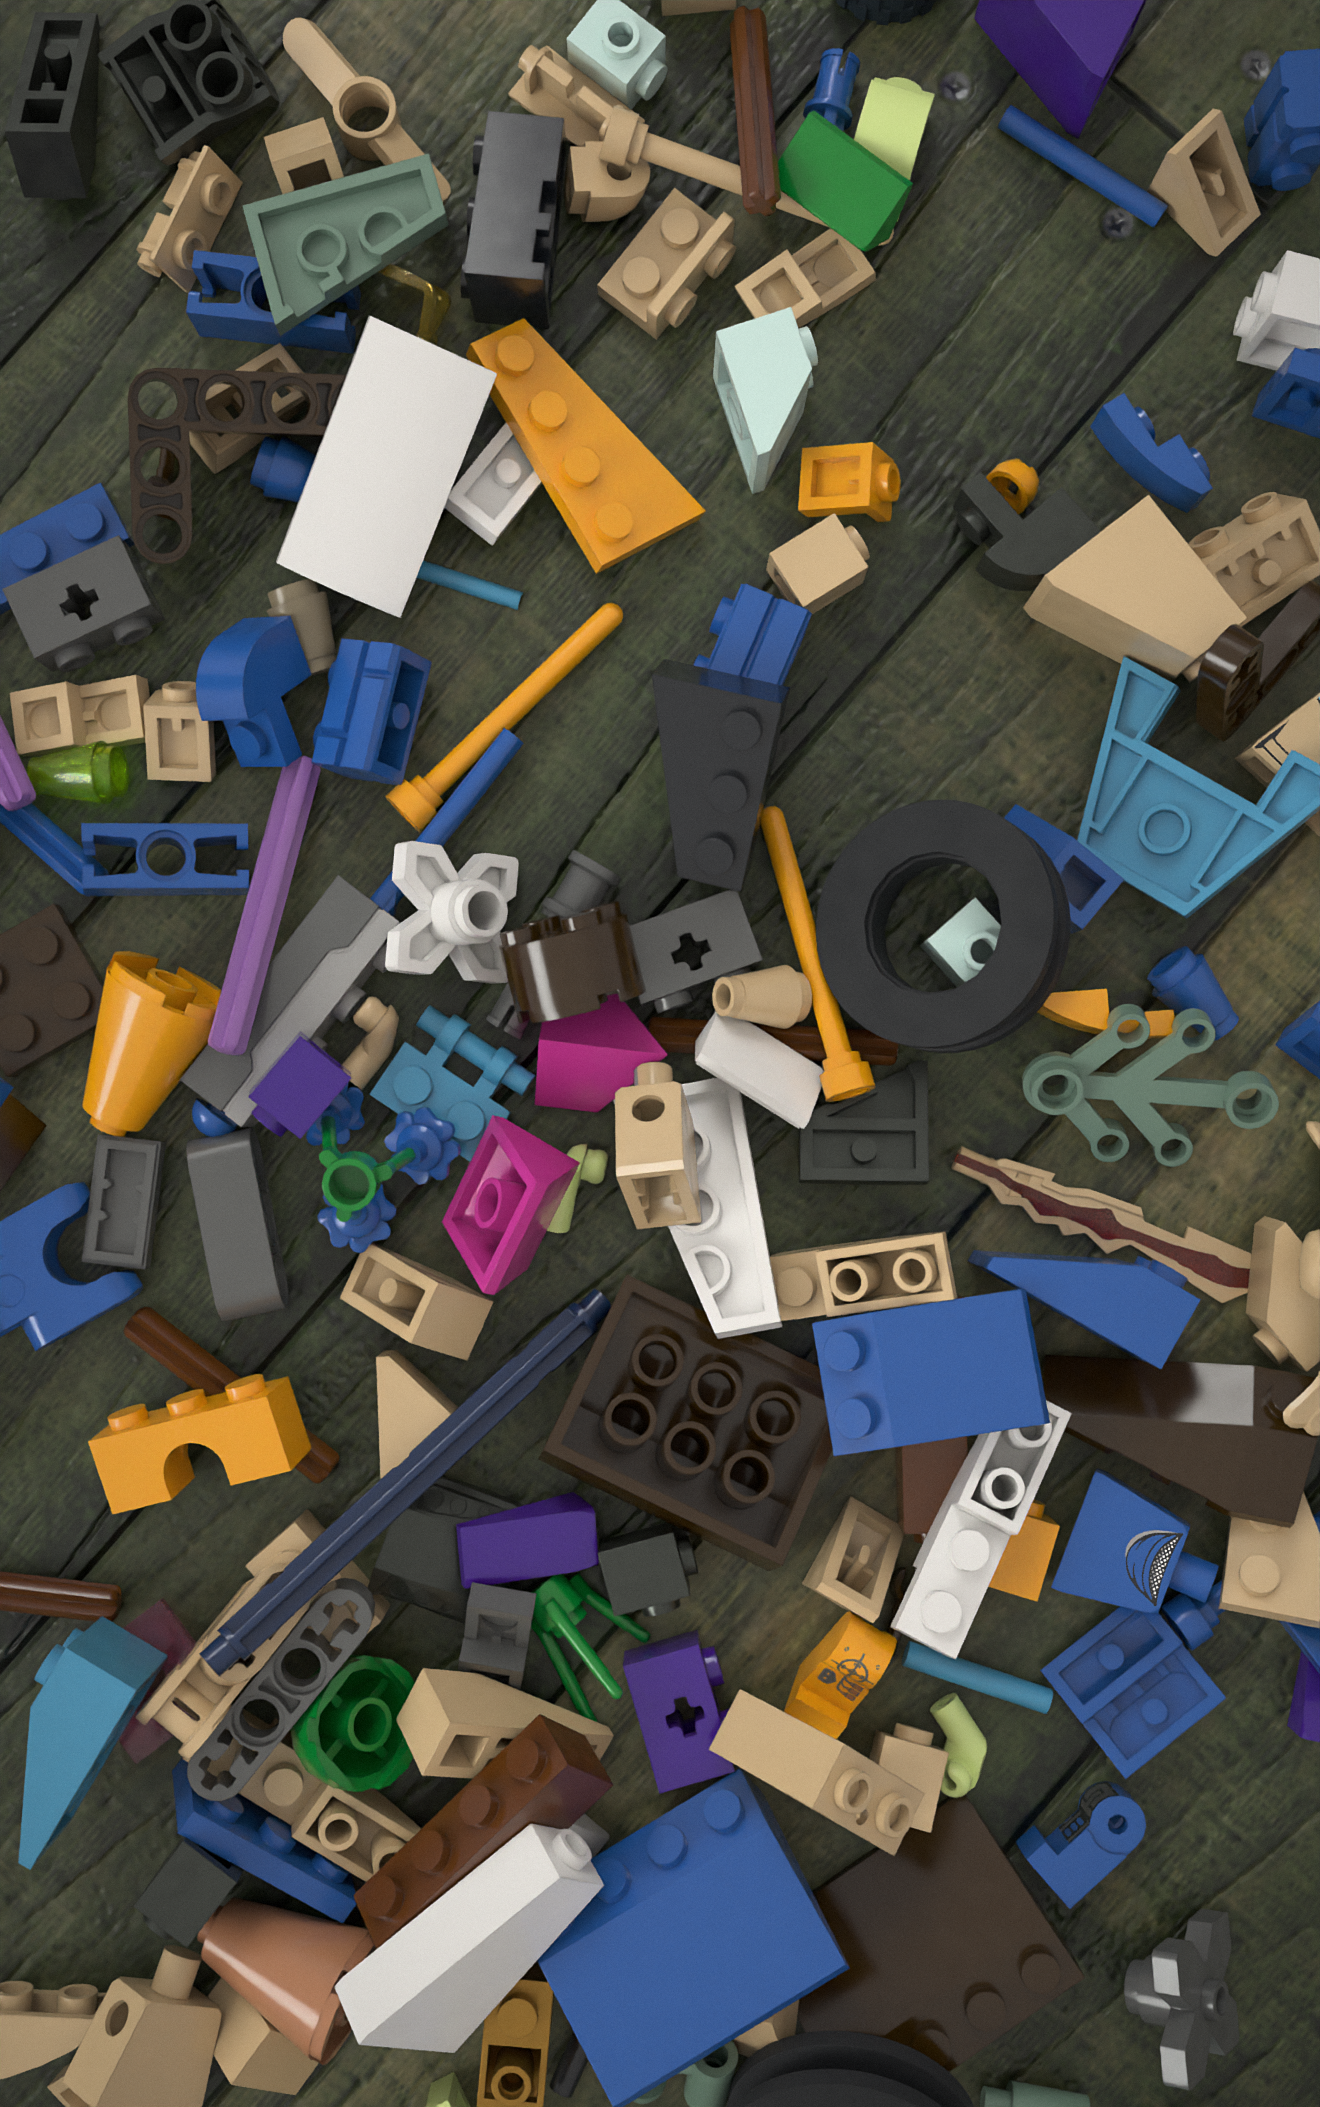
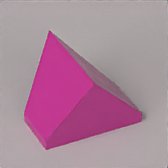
M618 993L607 995L608 1001L601 1003L600 1009L542 1022L538 1045L535 1105L598 1113L615 1099V1092L618 1089L629 1087L634 1083V1069L637 1066L647 1062H660L668 1054L624 1001L620 1002Z

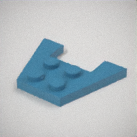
M1123 656L1077 841L1124 878L1123 882L1187 919L1320 810V764L1291 750L1257 805L1251 803L1148 744L1181 691L1176 684Z

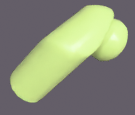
M579 1144L573 1146L566 1155L580 1162V1165L547 1231L565 1233L570 1230L577 1190L581 1179L592 1184H599L603 1181L608 1163V1155L604 1150H593L588 1148L589 1144Z
M951 1693L933 1704L930 1712L947 1737L943 1750L949 1752L941 1791L949 1797L957 1798L963 1797L975 1787L987 1753V1742L958 1695Z

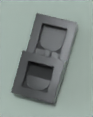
M472 1582L467 1603L464 1639L458 1671L479 1673L521 1691L536 1593Z

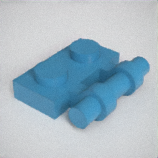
M429 1005L416 1026L436 1039L433 1046L425 1055L411 1044L404 1042L369 1095L398 1114L408 1111L414 1115L419 1108L428 1107L437 1118L450 1121L455 1127V1133L451 1140H455L460 1144V1156L470 1162L492 1115L508 1119L512 1113L491 1099L501 1083L520 1096H523L536 1075L516 1063L518 1056L504 1046L497 1050L470 1032L471 1024L458 1015L454 1014L449 1018ZM454 1052L483 1070L481 1077L474 1087L445 1068Z

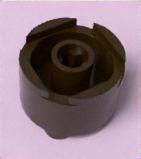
M619 901L581 910L580 914L560 919L559 915L533 920L522 924L520 928L499 934L502 942L499 949L519 1023H524L528 1020L531 1023H539L601 1008V1003L608 1001L607 995L618 993L620 1002H623L646 992L626 913L622 914Z

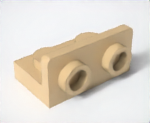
M674 188L598 283V295L657 340L669 324L676 328L686 319L697 300V295L694 292L708 275L716 279L731 261L736 251V246L733 245L735 219L726 212H723L716 220Z
M1276 492L1261 494L1242 506V514L1223 527H1213L1201 532L1189 542V546L1247 617L1240 627L1320 575V530L1306 499L1277 494Z

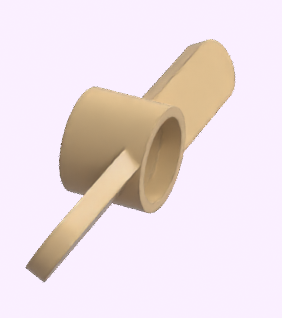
M294 18L288 22L283 32L284 48L333 106V114L341 140L345 148L353 156L365 161L381 160L384 165H389L425 155L402 128L394 95L384 82L374 77L360 76L313 21L304 18ZM364 107H378L389 113L386 121L373 131L359 132L347 126L350 117ZM432 164L443 205L445 206L450 196L451 188L448 181Z

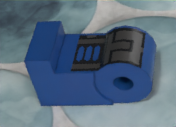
M1109 1781L1097 1782L1088 1787L1081 1795L1078 1810L1046 1838L1033 1825L1015 1842L1026 1860L1066 1906L1071 1909L1137 1847L1144 1837L1146 1829L1145 1815L1137 1802L1120 1785Z

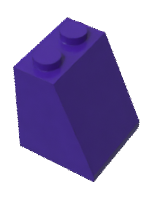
M979 0L974 19L1068 134L1079 139L1135 30L1147 0Z

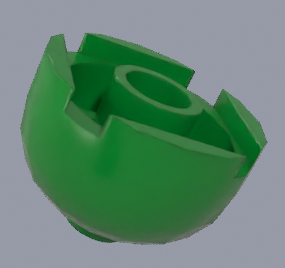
M357 1654L350 1655L290 1729L292 1746L305 1770L330 1787L345 1791L363 1792L370 1788L379 1790L390 1786L408 1769L413 1759L409 1746L396 1721L415 1684L410 1673L392 1659ZM321 1667L317 1669L309 1678H312L316 1674H318L321 1670Z

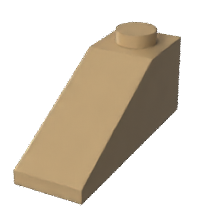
M428 1668L422 1669L396 1718L422 1776L473 1779L539 1714L585 1735L599 1761L614 1737L608 1726L479 1673Z

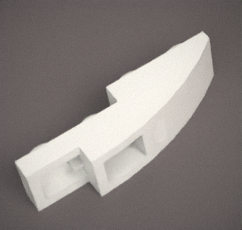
M1046 1400L1049 1424L979 1434L915 1559L913 1566L917 1569L890 1626L891 1628L949 1658H957L1010 1536L1018 1535L1072 1413Z

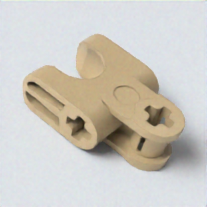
M272 1564L262 1569L253 1579L244 1583L196 1642L194 1648L184 1661L178 1664L166 1676L135 1716L143 1725H146L153 1718L179 1739L183 1744L178 1753L186 1760H189L208 1739L229 1711L232 1701L247 1682L261 1670L309 1609L311 1599L245 1661L239 1658L220 1677L199 1654L220 1635L217 1630L265 1585L272 1583L283 1573L287 1564ZM173 1702L176 1703L179 1707H181V1708H182L185 1712H187L190 1716H192V1717L194 1718V1720L191 1719V1718H190L187 1714H185L182 1710H180L176 1705H174Z

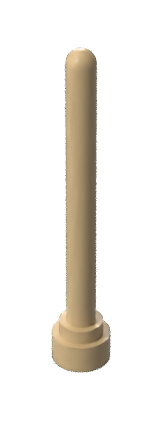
M614 105L600 151V159L623 167L625 161L637 165L640 158L742 196L739 165L647 132L649 125L637 121L639 114ZM780 190L781 199L776 203L777 209L827 226ZM894 229L891 233L890 238L885 242L879 244L880 246L886 245L892 240L894 235Z

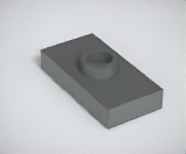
M98 1134L82 1262L148 1269L151 1267L166 1142Z

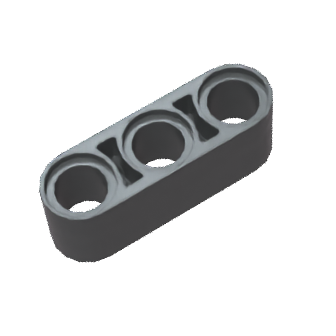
M250 1127L235 1130L221 1136H206L189 1140L186 1148L189 1174L213 1297L221 1320L226 1322L288 1309L289 1290L263 1154L255 1130Z

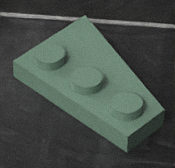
M429 153L242 205L274 323L280 336L449 225Z

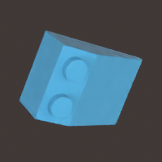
M103 1616L84 1632L75 1628L63 1646L56 1644L34 1678L43 1687L30 1707L18 1861L19 1864L29 1870L32 1869L70 1824L168 1658L167 1654Z

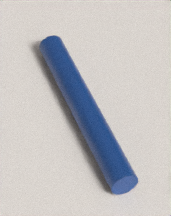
M1013 105L1008 107L1000 120L998 129L1152 228H1155L1168 207L1166 203Z

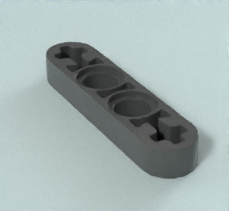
M340 1578L331 1581L322 1588L310 1603L309 1609L265 1665L247 1682L232 1701V1706L188 1763L187 1777L190 1786L199 1796L211 1801H223L234 1797L240 1792L366 1637L374 1618L375 1601L372 1592L365 1584L355 1579ZM347 1600L354 1602L357 1605L354 1614L357 1623L348 1618L343 1620L333 1632L329 1642L321 1632L328 1625L334 1609L330 1602L337 1606L344 1605ZM307 1648L313 1651L319 1658L321 1670L312 1678L298 1679L286 1670L284 1656L293 1649ZM256 1699L267 1700L277 1708L280 1716L279 1723L270 1729H256L246 1722L243 1715V1707L249 1701ZM234 1737L242 1746L236 1752L229 1771L223 1770L217 1777L210 1774L207 1769L211 1759L218 1760L229 1748Z

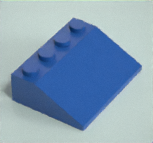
M741 1768L593 1857L591 1862L604 1886L537 1960L613 2107L626 2106L850 1968L764 1794Z

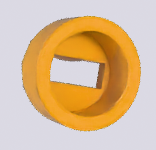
M1017 458L998 464L986 476L988 481L1018 515L1034 500L1038 492L1039 478L1037 472L1033 467L1029 468L1022 460ZM1012 482L1019 488L1017 494L1008 490Z

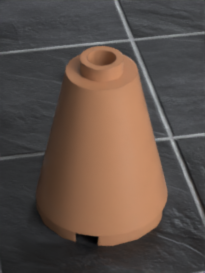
M237 1897L231 1898L224 1907L219 1905L198 1933V1942L204 1944L201 1959L305 2056L322 2065H327L337 2054L352 2031L334 1986L344 1975L376 1950L368 1929Z

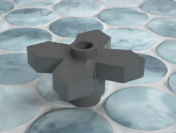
M1200 1909L1188 1920L1185 1940L1166 1938L1153 1949L1152 1954L1148 1955L1145 1960L1134 1959L1127 1969L1124 1983L1127 2009L1131 2014L1140 2015L1146 2024L1165 2027L1160 2044L1163 2084L1166 2086L1192 2090L1205 2077L1208 2054L1226 2056L1239 2042L1237 2002L1229 1995L1228 1986L1224 1981L1232 1950L1227 1912Z

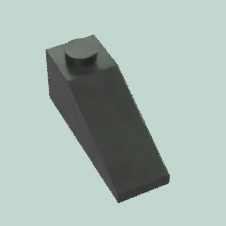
M35 12L5 128L6 138L24 198H51L54 200L87 198L96 159L99 56L97 54H99L100 31L97 13Z

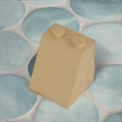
M1149 495L1047 573L1023 607L1031 618L1121 664L1123 656L1170 682L1180 674H1183L1189 683L1198 677L1199 667L1216 639L1232 624L1240 626L1247 619L1245 614Z

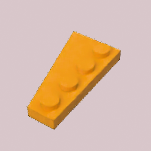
M525 318L470 343L466 353L469 361L497 373L489 395L596 574L697 522L706 512Z

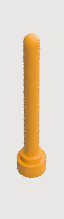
M606 603L598 609L423 778L416 775L410 782L403 779L402 785H396L385 796L391 805L409 824L422 833L437 814L436 809L444 803L441 796L482 757L504 728L510 730L620 625L623 620L621 607L615 603Z
M768 806L763 809L760 825L802 972L811 985L812 1006L827 1055V1059L822 1061L824 1073L819 1075L825 1099L827 1102H834L856 1097L876 1088L868 1061H861L859 1051H852L838 1001L828 986L821 969L817 952L816 924L784 814L780 808Z

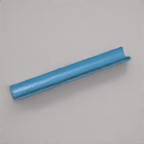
M424 560L416 577L518 610L519 602L523 595L521 591Z

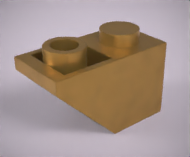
M538 1961L534 1963L484 2019L477 2107L544 2106L554 1992Z

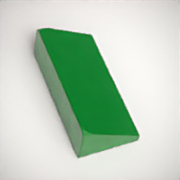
M815 110L808 114L778 161L780 190L862 251H869L890 238L913 186L911 181Z

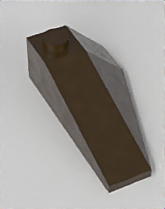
M1061 1355L1044 1356L1041 1376L1045 1398L1047 1401L1072 1413L1064 1432L1106 1454L1117 1452L1151 1470L1149 1476L1168 1486L1173 1481L1206 1498V1506L1226 1516L1291 1528L1294 1525L1318 1435L1312 1436L1304 1428L1289 1427L1284 1423L1283 1412L1291 1402L1316 1379L1315 1377L1253 1365L1166 1361L1162 1369H1159L1138 1359Z

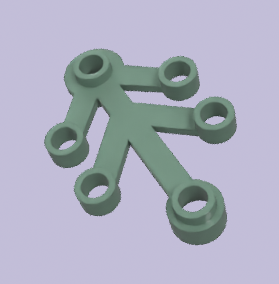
M1122 1004L1114 1008L1107 1019L1108 1028L1072 1054L1057 1051L1044 1053L1028 1064L1022 1076V1087L1027 1101L1044 1113L1050 1115L1065 1114L1088 1139L1094 1157L1102 1162H1115L1123 1158L1128 1152L1129 1140L1124 1126L1115 1119H1103L1088 1099L1113 1100L1151 1143L1157 1161L1168 1167L1180 1166L1187 1162L1192 1155L1193 1145L1187 1130L1180 1124L1168 1123L1152 1103L1225 1108L1231 1122L1246 1129L1264 1126L1274 1118L1279 1107L1278 1096L1270 1080L1259 1072L1241 1071L1232 1075L1228 1081L1159 1076L1189 1054L1203 1052L1213 1044L1216 1032L1210 1017L1204 1011L1196 1008L1180 1012L1173 1020V1033L1116 1073L1094 1071L1123 1048L1133 1049L1141 1046L1150 1034V1025L1144 1011L1134 1004ZM1126 1020L1140 1022L1138 1027L1132 1032L1122 1033L1118 1031L1119 1025ZM1199 1024L1204 1026L1202 1033L1196 1037L1189 1038L1183 1036L1184 1030L1191 1025ZM1053 1075L1065 1076L1064 1080L1055 1086L1043 1083L1046 1078ZM1257 1089L1256 1093L1248 1099L1236 1098L1245 1090ZM1116 1135L1119 1137L1110 1146L1098 1144V1141L1103 1136ZM1178 1139L1182 1141L1180 1146L1174 1150L1161 1149L1162 1145L1168 1140Z

